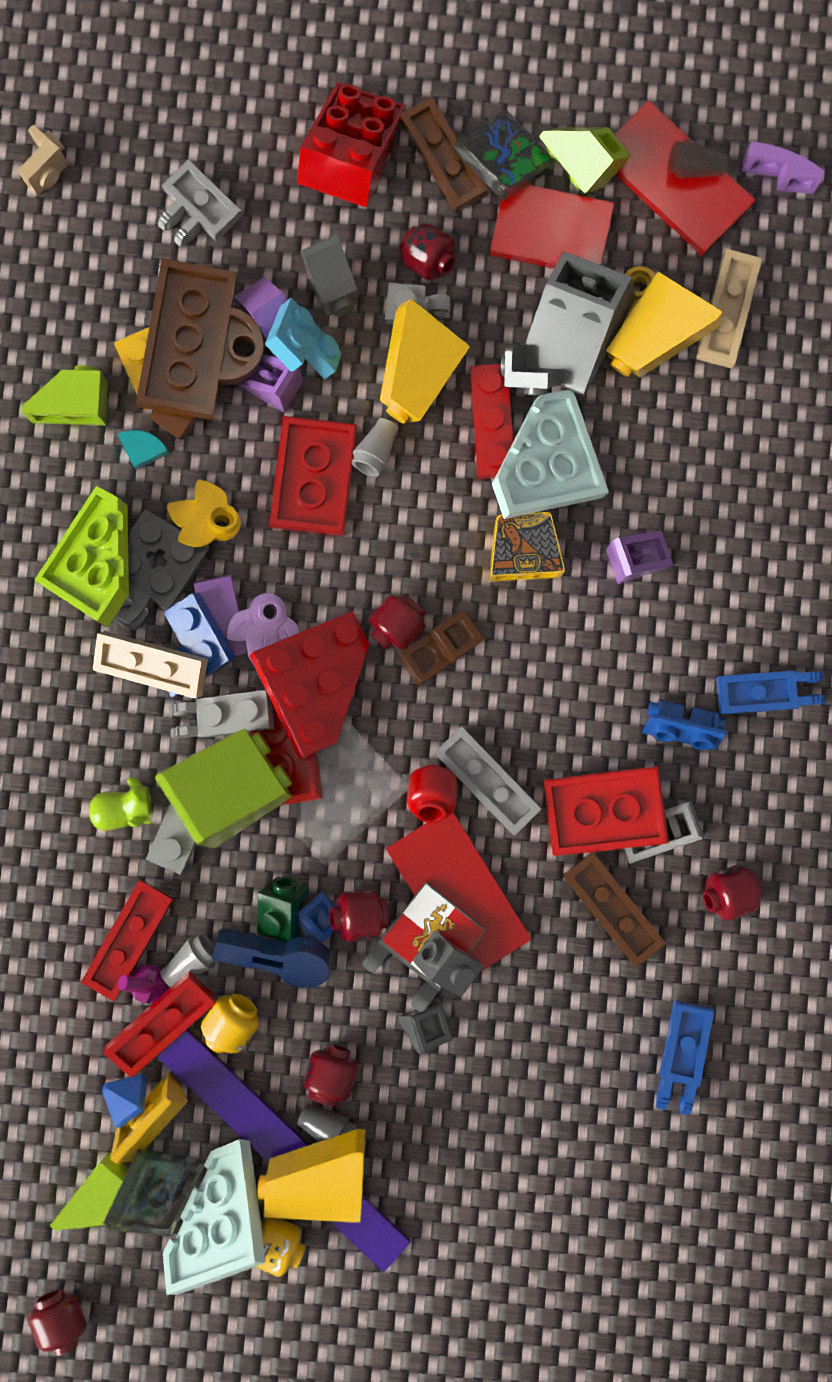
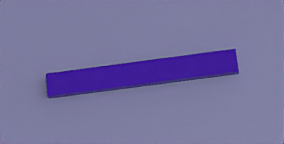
M189 1028L157 1055L176 1076L244 1140L250 1141V1146L268 1163L270 1158L311 1145ZM364 1194L360 1223L330 1221L383 1273L410 1244V1238Z

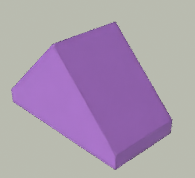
M263 277L234 296V299L242 311L257 323L261 330L263 341L266 342L279 308L287 299L281 290L266 277Z
M263 354L261 363L255 373L248 379L236 383V385L285 413L301 387L303 378L300 367L291 372L278 357Z
M661 530L619 537L613 540L606 549L618 585L674 565Z

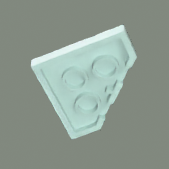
M563 390L539 395L530 408L492 482L504 519L600 499L609 493L574 391Z
M239 1139L210 1152L204 1164L208 1170L199 1188H193L180 1217L184 1220L175 1239H169L163 1252L167 1295H179L266 1263L250 1141Z

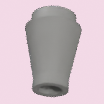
M385 418L378 419L376 425L353 451L354 458L352 464L357 470L372 477H378L381 471L386 470L394 438L398 431L397 425Z
M199 934L197 937H189L169 964L161 970V976L165 983L172 987L188 971L194 976H198L214 968L215 961L212 960L215 945L203 934Z

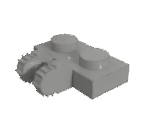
M189 159L162 184L164 191L175 202L161 215L158 225L163 230L168 231L182 219L185 212L191 217L175 235L174 241L179 246L184 247L198 235L201 227L217 242L242 217L241 210Z

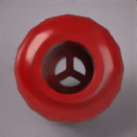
M429 764L416 769L410 775L408 782L407 806L409 810L419 820L426 823H438L449 817L455 811L457 805L458 782L456 776L450 770L437 764Z

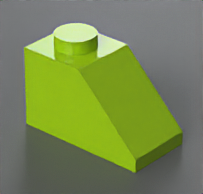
M77 365L74 370L62 369L22 406V414L32 423L107 425L109 382L102 372L93 366Z
M108 1152L51 1223L50 1227L55 1231L112 1224L115 1220H111L110 1213L116 1200L121 1195L120 1193L123 1190L127 1177L132 1175L131 1170L122 1163L116 1164L110 1159L111 1154ZM138 1194L134 1199L131 1196L127 1204L132 1206V1210L136 1207L135 1201L139 1198L137 1202L139 1203L142 1199ZM123 1207L121 1208V1212H123L124 1210L123 1215L127 1218L131 1211H127V1209Z

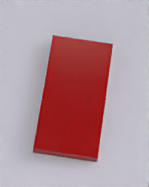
M649 100L614 134L631 154V157L615 175L702 257L756 201Z
M454 813L438 823H425L386 848L414 896L427 881L487 929L469 952L470 955L476 957L484 965L481 971L532 940Z

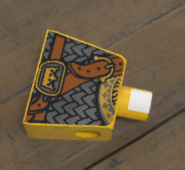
M550 512L530 513L504 519L503 515L497 516L489 574L490 582L561 578L564 573V564Z

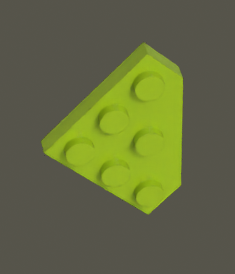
M96 486L40 570L35 581L107 628L129 596L127 504L118 497Z

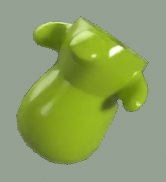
M129 777L127 780L130 788L129 791L124 793L107 791L96 794L89 805V816L93 825L101 831H111L129 825L139 827L143 823H152V801L148 786L143 787L137 778Z

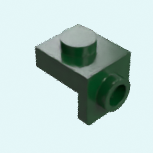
M276 877L257 893V933L284 942L297 938L299 903L309 895V886L296 882L289 877Z

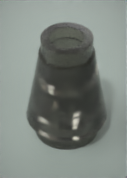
M685 139L683 142L676 141L673 144L668 168L669 172L675 173L678 178L722 177L727 167L728 156L727 153H722L692 140Z

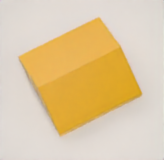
M170 1072L146 1096L144 1111L123 1127L116 1129L110 1159L116 1164L135 1161L137 1156L145 1150L188 1102L175 1076Z

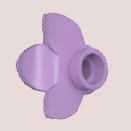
M264 593L256 596L251 601L249 609L236 612L232 616L227 627V639L238 642L245 641L247 654L251 660L250 654L253 651L300 633L297 624L286 616L287 610L283 600L275 594ZM266 605H270L274 609V616L271 619L266 618L263 614V609Z

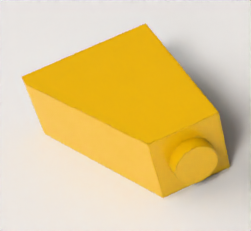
M658 272L606 349L608 357L612 360L609 365L626 377L632 372L640 378L717 329L723 322V312Z
M412 299L401 303L395 312L380 401L388 406L386 412L403 424L406 421L411 423L422 419L470 348L467 343Z
M356 1129L270 1158L267 1175H260L258 1182V1200H265L264 1217L360 1223L366 1129Z

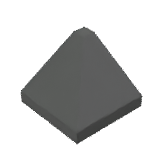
M441 1003L427 1006L423 1012L414 1010L398 1016L401 1026L418 1054L453 1040Z

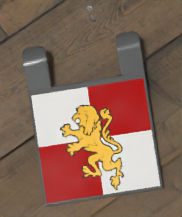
M427 881L362 963L364 968L373 973L388 954L392 953L423 978L426 982L411 1001V1005L419 1012H423L442 988L431 982L414 963V958L431 934L437 931L452 945L469 953L487 931V929Z

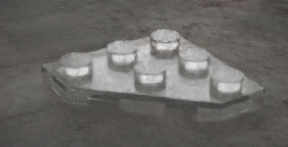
M346 718L337 743L317 752L323 799L301 803L299 838L324 866L331 862L408 790L405 782Z

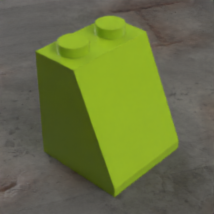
M243 728L155 776L197 845L217 848L293 797L287 788L292 784L290 778L280 765L274 768L267 757L271 749L259 732L253 735L250 731Z

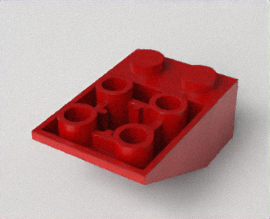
M337 81L300 147L297 184L367 208L379 184L400 126V114L405 112L406 105L396 102L389 97L379 96L361 90L354 85L343 84Z

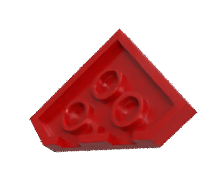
M353 611L253 651L250 654L256 671L299 760L326 749L338 741L369 647L367 638Z

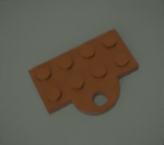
M162 258L137 393V407L213 420L219 384L231 385L240 383L252 376L258 369L263 357L261 330L248 314L232 308L237 284V272ZM246 341L254 346L255 351L249 357H240L234 352V346L239 342Z

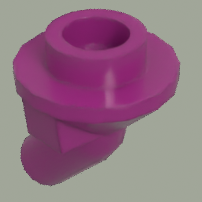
M149 964L139 967L132 976L122 975L118 981V988L120 990L131 992L135 1000L146 1004L154 1003L167 991L168 985L161 976L162 969L156 965Z

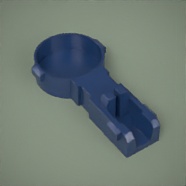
M223 928L218 932L212 960L251 969L268 970L270 973L279 974L281 979L292 986L312 988L321 985L327 980L330 971L331 953L323 943L313 938L300 937L287 942L272 941L256 936L255 933L248 932L247 934Z

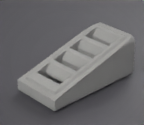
M688 801L665 810V816L675 838L670 840L669 844L644 846L645 850L639 851L637 847L624 848L629 864L702 839L704 833L692 802ZM680 813L683 814L689 830V834L684 836L676 817Z

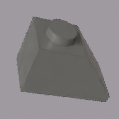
M338 235L303 249L302 254L307 278L325 318L333 314L336 317L342 316L352 311L355 307L354 305L359 303L358 290Z

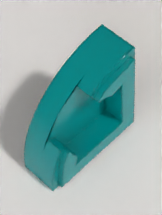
M129 430L117 434L136 470L170 454L164 444L150 433Z

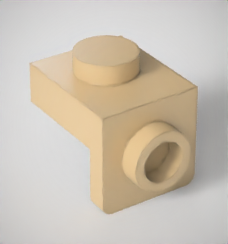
M32 125L28 131L39 148L17 171L26 185L39 196L44 189L51 188L57 182L60 173L68 166V163L61 152L64 146L58 138L49 130L43 134L35 125Z

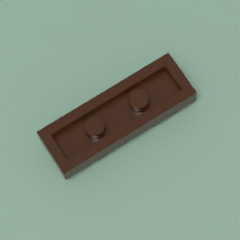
M432 96L400 114V123L455 213L488 196L487 186Z
M593 852L587 854L562 875L636 968L666 944Z

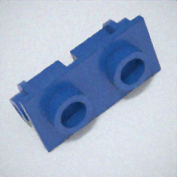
M660 699L657 703L650 701L647 710L649 719L642 733L651 735L659 741H677L690 744L698 750H716L727 734V731L724 730L725 718L719 717L717 712L692 707L689 719L683 718L684 705Z

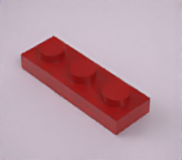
M501 364L470 366L469 370L477 480L495 478L513 443L509 387H504L505 377L501 373Z
M139 880L80 983L113 1002L116 1001L122 992L118 988L120 977L122 975L131 976L175 898L146 881Z
M188 971L106 1044L103 1054L129 1077H133L215 1005L217 996Z

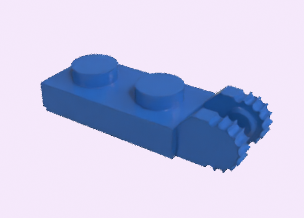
M795 670L718 676L716 677L719 715L798 709L799 706L826 704L825 695L810 694L804 697H798L796 683L812 684L823 681V672L795 673Z
M673 1000L659 1073L661 1079L656 1097L657 1109H667L670 1103L673 1082L684 1084L679 1100L680 1113L691 1114L696 1089L701 1084L714 1016L713 1008Z

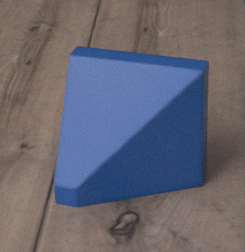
M323 891L299 911L298 924L304 936L317 939L321 943L336 931L332 930L329 920V909L335 905Z
M138 1075L107 1082L103 1085L102 1092L115 1127H123L144 1111L147 1088L146 1076Z

